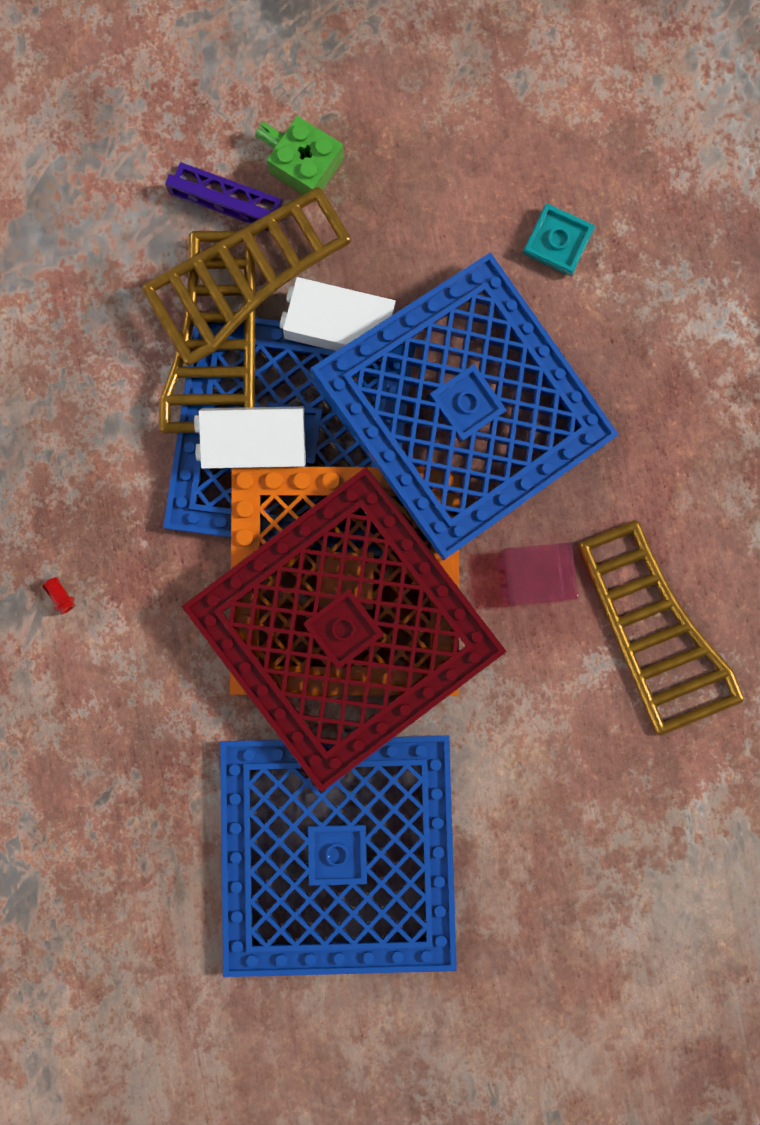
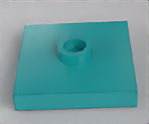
M546 203L522 254L572 277L596 225Z

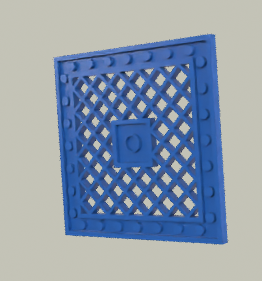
M491 252L320 361L309 370L442 560L451 556L619 435ZM469 302L468 312L458 310V308ZM475 303L488 306L486 316L474 313ZM494 311L497 313L500 319L493 318ZM447 316L446 326L435 324ZM453 317L466 320L465 330L452 328ZM473 321L485 324L484 335L471 332ZM491 326L504 328L502 339L490 336ZM425 330L424 341L414 339L415 336ZM431 331L444 334L443 345L430 342ZM510 333L516 342L509 341ZM451 336L464 338L462 349L449 347ZM470 340L482 342L481 353L468 351ZM489 344L501 347L500 358L487 355ZM403 345L402 355L391 353ZM409 346L422 348L421 360L407 357ZM508 349L520 351L519 362L506 359ZM428 350L442 353L440 364L427 361ZM448 354L461 357L459 368L446 365ZM526 356L528 357L532 365L525 364ZM381 359L379 370L368 368ZM467 359L480 361L479 370L475 364L466 369ZM386 360L400 363L399 374L385 372ZM486 363L498 365L497 377L485 374ZM406 365L420 367L418 379L404 376ZM505 367L517 370L516 381L504 378ZM426 369L439 372L437 383L424 380ZM524 371L536 374L535 385L523 383ZM445 373L456 375L454 378L443 384ZM358 374L357 383H355L352 377ZM364 375L378 378L376 390L362 387ZM383 379L397 382L395 394L382 391ZM542 379L544 380V382L547 384V386H548L549 388L541 387V386H542ZM488 383L496 384L495 393ZM403 384L417 386L415 398L401 395ZM502 386L515 388L513 400L501 397ZM423 388L434 390L427 396L430 401L421 400ZM521 390L533 392L532 404L520 401ZM540 394L552 397L551 408L539 406ZM365 395L375 397L373 407ZM380 398L394 401L392 413L378 411ZM400 403L414 406L412 418L398 415ZM558 403L561 404L565 411L558 410ZM504 406L512 407L511 419L499 417L507 411ZM420 407L433 410L431 422L418 419ZM519 409L531 411L529 423L517 420ZM538 413L550 415L548 427L536 425ZM439 414L447 425L438 423ZM557 417L568 419L567 431L555 429ZM381 419L391 421L390 431ZM397 422L411 425L409 437L395 434ZM490 423L489 434L477 432ZM497 424L509 426L508 438L496 436ZM417 426L430 429L428 441L415 439ZM516 428L528 430L527 442L515 440ZM436 430L449 433L448 445L435 443ZM535 432L547 434L546 446L534 444ZM554 436L565 438L553 447ZM455 437L459 443L469 437L467 449L454 447ZM475 439L488 441L486 453L474 451ZM398 442L408 444L406 454ZM494 443L507 445L505 457L493 455ZM414 446L427 448L425 461L412 458ZM514 447L526 449L524 461L512 459ZM433 450L447 452L445 465L432 462ZM533 451L544 453L531 462ZM453 454L466 456L464 469L451 466ZM472 458L485 460L483 473L471 470ZM492 462L504 464L502 477L490 474ZM415 466L424 468L423 478ZM511 466L523 468L510 477ZM431 469L444 472L442 484L429 482ZM450 473L463 476L461 488L448 486ZM470 477L482 480L481 492L468 490ZM489 481L501 483L487 494ZM431 489L441 491L439 501ZM447 493L460 495L458 508L445 506ZM467 497L479 499L465 509ZM448 513L456 514V516L451 519Z
M255 318V356L262 352L269 360L260 369L257 370L255 368V380L258 378L265 387L264 390L255 396V407H261L258 402L268 394L272 396L276 403L267 402L266 407H298L288 405V403L296 397L304 406L306 465L315 466L317 455L325 465L324 467H333L343 459L346 460L350 467H366L370 463L371 467H376L331 401L317 384L314 377L305 368L315 359L320 362L324 360L322 357H328L336 351L284 339L283 329L280 328V321ZM226 323L207 324L215 336ZM241 323L227 339H244V323ZM194 324L192 339H203ZM403 345L391 353L402 355ZM409 346L407 357L414 358L415 347ZM217 350L190 366L188 365V367L218 366V361L223 366H229L223 356L231 350ZM236 350L242 358L231 366H243L244 352ZM267 350H275L282 352L278 354L276 357L272 358V356L269 354ZM294 353L309 356L300 362ZM289 355L296 366L287 373H284L278 363ZM386 360L385 372L399 374L400 363ZM380 361L375 362L371 367L379 370L377 364H380ZM406 365L404 376L411 377L412 366ZM274 367L281 377L269 385L262 375ZM301 370L308 381L296 389L289 379ZM186 378L184 394H214V387H216L220 394H237L241 390L244 392V380L241 382L239 378H233L238 385L225 393L218 384L225 378ZM378 378L369 384L363 379L362 387L373 389L377 385ZM383 379L382 391L395 394L397 382ZM286 382L292 393L281 401L273 390ZM403 384L402 396H409L410 385ZM313 386L320 396L308 404L301 394ZM380 398L378 411L392 413L394 401ZM325 401L332 412L322 419V409L315 407ZM400 403L398 415L406 416L407 404ZM182 405L179 422H194V417L199 415L200 409L218 408L221 405ZM229 405L231 408H237L235 405ZM336 416L344 427L332 435L325 424ZM381 419L390 431L391 421ZM397 422L396 435L403 436L404 423ZM321 428L328 439L318 446ZM346 432H349L356 443L344 451L337 442V439ZM177 433L163 528L165 530L231 538V509L215 506L225 499L231 504L230 495L232 487L225 491L217 480L229 471L232 473V468H223L215 475L208 468H203L210 479L200 485L202 474L201 461L196 460V444H200V433ZM333 443L340 452V455L331 462H328L321 451ZM360 447L368 458L356 466L348 455ZM215 483L222 494L209 503L202 492ZM198 495L206 505L197 504ZM284 496L281 499L286 503L294 496ZM317 496L311 501L317 504L327 496ZM304 499L302 501L305 506L295 513L298 517L312 508ZM277 501L267 510L264 509V511L275 520L279 515L271 513L282 505ZM360 508L359 511H360L361 513L358 514V515L365 516L366 514H365L364 511ZM290 513L288 514L289 516H286L278 523L282 529L295 521ZM261 514L262 533L271 523ZM346 519L343 521L345 524L340 523L336 526L343 534H345ZM351 520L350 530L355 526L353 520ZM371 522L370 532L375 535L378 530ZM274 527L264 539L266 541L270 540L279 531ZM359 528L352 535L365 537V532ZM328 536L327 546L332 549L342 538ZM349 539L358 549L364 545V541ZM316 542L310 549L322 550V546ZM375 542L367 549V553H374L376 558H380L384 552ZM343 544L335 552H342ZM348 544L347 552H355Z
M449 735L394 737L356 766L374 767L365 778L355 768L350 770L361 780L352 792L339 782L343 778L341 777L323 793L311 783L310 777L307 779L298 770L302 768L282 740L220 741L223 977L457 971ZM322 743L327 750L335 745ZM421 765L422 776L412 766ZM382 766L403 767L392 776ZM268 769L289 770L278 779ZM378 769L390 780L380 791L368 781ZM407 769L418 778L417 782L408 791L397 781ZM250 770H260L252 779L250 778ZM292 772L304 782L294 794L282 783ZM263 773L275 783L266 794L254 784ZM421 783L422 804L411 795ZM364 784L376 795L366 806L354 796ZM392 784L404 793L403 797L395 805L391 804L383 796ZM335 785L347 795L337 807L326 797ZM306 786L318 796L309 808L297 798ZM277 787L290 797L280 809L268 798ZM251 789L261 798L252 809ZM407 798L419 808L409 820L398 810ZM350 799L362 810L352 821L340 811ZM378 799L390 808L381 820L369 811ZM321 800L333 810L323 822L312 812ZM292 801L304 811L295 822L283 813ZM263 802L275 812L266 824L254 813ZM422 812L423 833L412 824ZM393 813L405 823L395 835L384 825ZM336 814L346 823L344 825H327ZM364 814L376 823L367 835L366 824H356ZM307 815L317 824L308 825V836L298 827ZM278 816L290 826L281 837L269 828L270 824ZM251 818L261 827L252 838ZM408 827L420 837L410 849L398 839ZM379 828L391 838L381 850L370 840ZM293 830L305 841L295 852L284 842L285 838ZM264 831L276 841L267 852L254 842ZM394 842L406 852L396 864L385 854ZM366 843L377 853L368 864ZM422 843L424 844V863L413 853ZM279 845L290 855L289 859L281 867L269 856ZM307 845L309 865L298 856ZM252 848L262 857L253 867ZM380 857L392 867L382 879L371 869ZM409 857L420 866L411 878L399 868ZM293 860L305 870L296 881L284 871ZM264 861L276 870L267 882L255 871ZM395 872L406 881L397 893L385 883ZM423 872L425 892L415 883ZM367 873L377 882L368 894L358 885L367 884ZM308 874L309 886L319 885L311 895L299 885ZM279 875L291 885L282 896L270 886ZM252 877L262 886L253 897ZM329 885L347 886L338 895ZM410 886L421 896L412 907L400 898ZM381 887L392 896L383 908L371 898ZM323 888L334 898L325 910L314 900ZM352 888L363 897L354 909L342 899ZM294 889L305 899L297 910L285 901ZM265 890L277 900L268 911L256 901ZM396 901L407 911L398 922L386 913ZM424 901L426 922L415 912ZM367 902L378 912L369 923L358 914V911ZM338 903L349 912L340 924L328 914ZM280 904L291 914L282 926L271 916L272 912ZM308 904L320 913L311 925L300 915ZM252 906L262 915L254 926ZM411 916L422 925L412 937L401 927ZM353 917L364 927L355 938L344 929L345 925ZM381 917H384L393 926L384 937H381L372 928ZM324 918L335 928L326 939L314 929ZM294 919L306 929L297 940L285 930ZM265 920L277 930L268 941L257 931V928ZM397 931L406 939L388 941ZM426 931V940H418ZM369 932L377 941L360 940ZM340 933L348 942H331V940ZM280 934L290 942L272 944ZM311 934L319 943L301 942ZM253 936H254L261 944H253Z

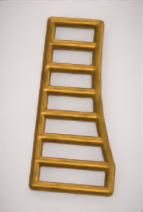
M316 187L143 284L142 291L183 362L190 366L217 351L234 330L277 289L325 257L350 244L351 237L323 190ZM314 201L317 202L338 237L325 245L322 244L302 211V208ZM291 214L313 249L312 253L301 260L297 257L277 223ZM266 228L270 231L290 265L289 268L277 276L253 237ZM241 242H244L267 281V284L255 294L229 249ZM218 255L246 300V303L235 314L204 264ZM193 269L197 272L226 322L215 336L180 278ZM171 283L206 343L192 352L156 293V290Z
M237 231L190 232L189 258L200 253V242H219ZM244 244V257L234 258L240 269H244V277L255 294V261ZM213 258L204 263L207 269H227L221 258ZM195 269L188 272L187 290L197 306L198 296H210L204 285H199V276ZM217 285L223 296H243L237 285ZM185 309L181 336L190 351H194L206 343L203 339H191L194 323ZM255 310L242 322L244 323V339H226L218 349L244 350V366L183 367L184 362L176 350L168 378L159 399V429L162 433H196L194 422H171L172 405H244V407H255ZM201 312L206 323H226L220 312ZM179 378H244V394L173 393Z
M639 521L628 522L581 541L578 544L579 552L657 735L667 734L744 701L743 692L733 669L696 628L676 599L650 548ZM631 533L633 534L638 549L597 565L591 549ZM639 560H644L650 572L649 575L608 591L602 575ZM656 584L664 598L663 600L619 617L613 601ZM668 609L672 611L679 622L677 625L630 643L624 629L626 626ZM685 633L698 646L644 669H641L635 653ZM704 656H707L717 668L715 671L653 696L646 682L647 679ZM723 679L725 680L731 695L663 722L657 706Z

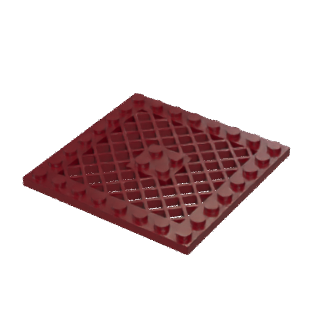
M367 467L181 606L320 792H323L507 652ZM361 508L367 516L355 515L353 513ZM346 519L345 534L330 532ZM351 519L367 521L365 537L349 534ZM371 522L384 539L369 537ZM328 536L344 538L342 554L326 552ZM323 537L321 551L307 549ZM348 539L364 541L362 557L346 555ZM368 542L384 544L382 560L366 558ZM388 546L393 549L402 562L387 560ZM300 554L298 569L283 567ZM305 554L321 556L319 572L303 570ZM325 556L341 558L339 574L323 572ZM346 559L361 561L359 577L343 575ZM366 562L382 564L380 580L364 578ZM386 565L402 567L400 583L384 581ZM406 568L419 585L404 583ZM282 571L298 573L295 589L280 587ZM277 572L275 586L261 584ZM302 574L318 576L316 592L300 590ZM322 577L338 578L336 595L320 593ZM343 579L359 581L357 597L350 588L341 594ZM363 582L379 584L377 600L361 598ZM383 585L399 587L397 603L381 601ZM259 588L274 590L272 606L257 604ZM403 588L419 590L417 606L401 604ZM254 589L252 604L237 602ZM279 591L295 593L293 609L277 607ZM424 592L437 609L422 607ZM300 594L315 596L313 612L297 610ZM320 597L335 599L318 612ZM360 602L376 604L374 620ZM380 605L396 607L394 623L378 621ZM231 606L230 615L228 619L227 616L224 614V611ZM236 606L251 608L249 624L234 622ZM401 608L417 610L415 626L399 624ZM256 609L272 611L269 627L254 625ZM421 611L437 613L435 629L419 627ZM277 612L292 614L290 629L275 628ZM297 614L312 616L303 623L309 632L295 630ZM441 614L455 632L439 630ZM379 626L394 628L392 644L377 642L378 639L385 635ZM235 627L248 628L247 642H245ZM398 628L414 630L412 646L396 644ZM254 629L269 631L267 647L251 645ZM418 631L434 633L432 649L416 647ZM274 632L289 634L287 650L272 648ZM439 634L454 636L452 652L437 650ZM294 635L309 637L307 652L292 650ZM460 638L465 646L457 651ZM314 639L326 655L312 653ZM370 646L368 661L353 659ZM375 646L391 648L389 664L373 662ZM395 649L411 651L409 667L393 664ZM252 650L266 652L264 666ZM415 651L431 654L429 669L413 667ZM271 652L286 654L284 670L269 668ZM436 654L451 656L434 669ZM291 655L307 657L305 673L289 671ZM311 658L327 660L325 676L309 673ZM331 661L338 670L347 664L345 678L329 676ZM352 664L368 666L366 681L350 679ZM372 666L388 668L386 684L370 682ZM392 669L408 671L406 687L390 685ZM413 672L427 674L411 686ZM269 673L283 675L282 689ZM288 676L304 678L302 693L286 691ZM308 678L324 680L322 696L306 694ZM329 681L345 683L342 699L327 697ZM349 684L365 686L363 701L347 699ZM369 687L385 689L383 704L367 702ZM389 690L404 691L388 704ZM287 696L301 698L299 712ZM306 699L321 701L319 716L304 714ZM326 702L342 704L340 719L324 717ZM346 704L362 706L360 722L344 720ZM366 707L381 709L364 722ZM305 720L318 721L317 736ZM323 722L339 724L337 739L321 737ZM343 725L357 727L341 740ZM322 743L335 745L327 750Z

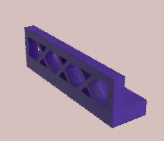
M180 162L175 176L169 174L165 183L169 194L248 224L259 220L282 205V199L182 162ZM184 172L196 176L198 183L182 179ZM213 183L219 184L223 189V193L209 189L206 186ZM241 192L246 194L249 202L231 196ZM265 201L273 204V208L270 211L256 205Z

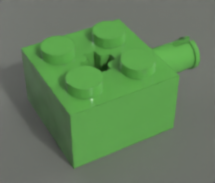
M296 116L290 127L283 134L265 121L260 124L263 128L258 127L255 133L257 139L275 148L267 159L269 174L302 195L316 187L323 190L344 160V146L342 143L299 116Z

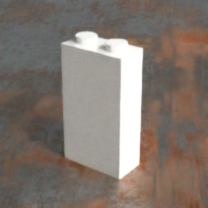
M297 277L295 286H289L286 302H289L290 305L288 312L283 311L280 328L283 329L284 339L337 351L392 316L396 300Z
M304 406L202 408L199 410V415L194 417L195 432H200V444H196V460L201 461V468L299 467L306 464Z

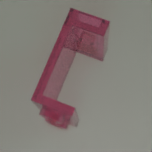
M572 542L503 549L501 556L497 557L498 572L503 573L504 584L500 585L501 600L506 601L507 607L555 601L568 602L578 599Z

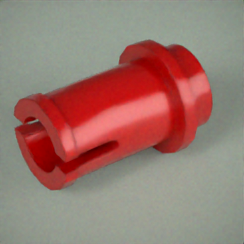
M54 577L43 584V590H45L55 605V612L59 611L63 615L75 607L74 597H69L59 582L58 577Z

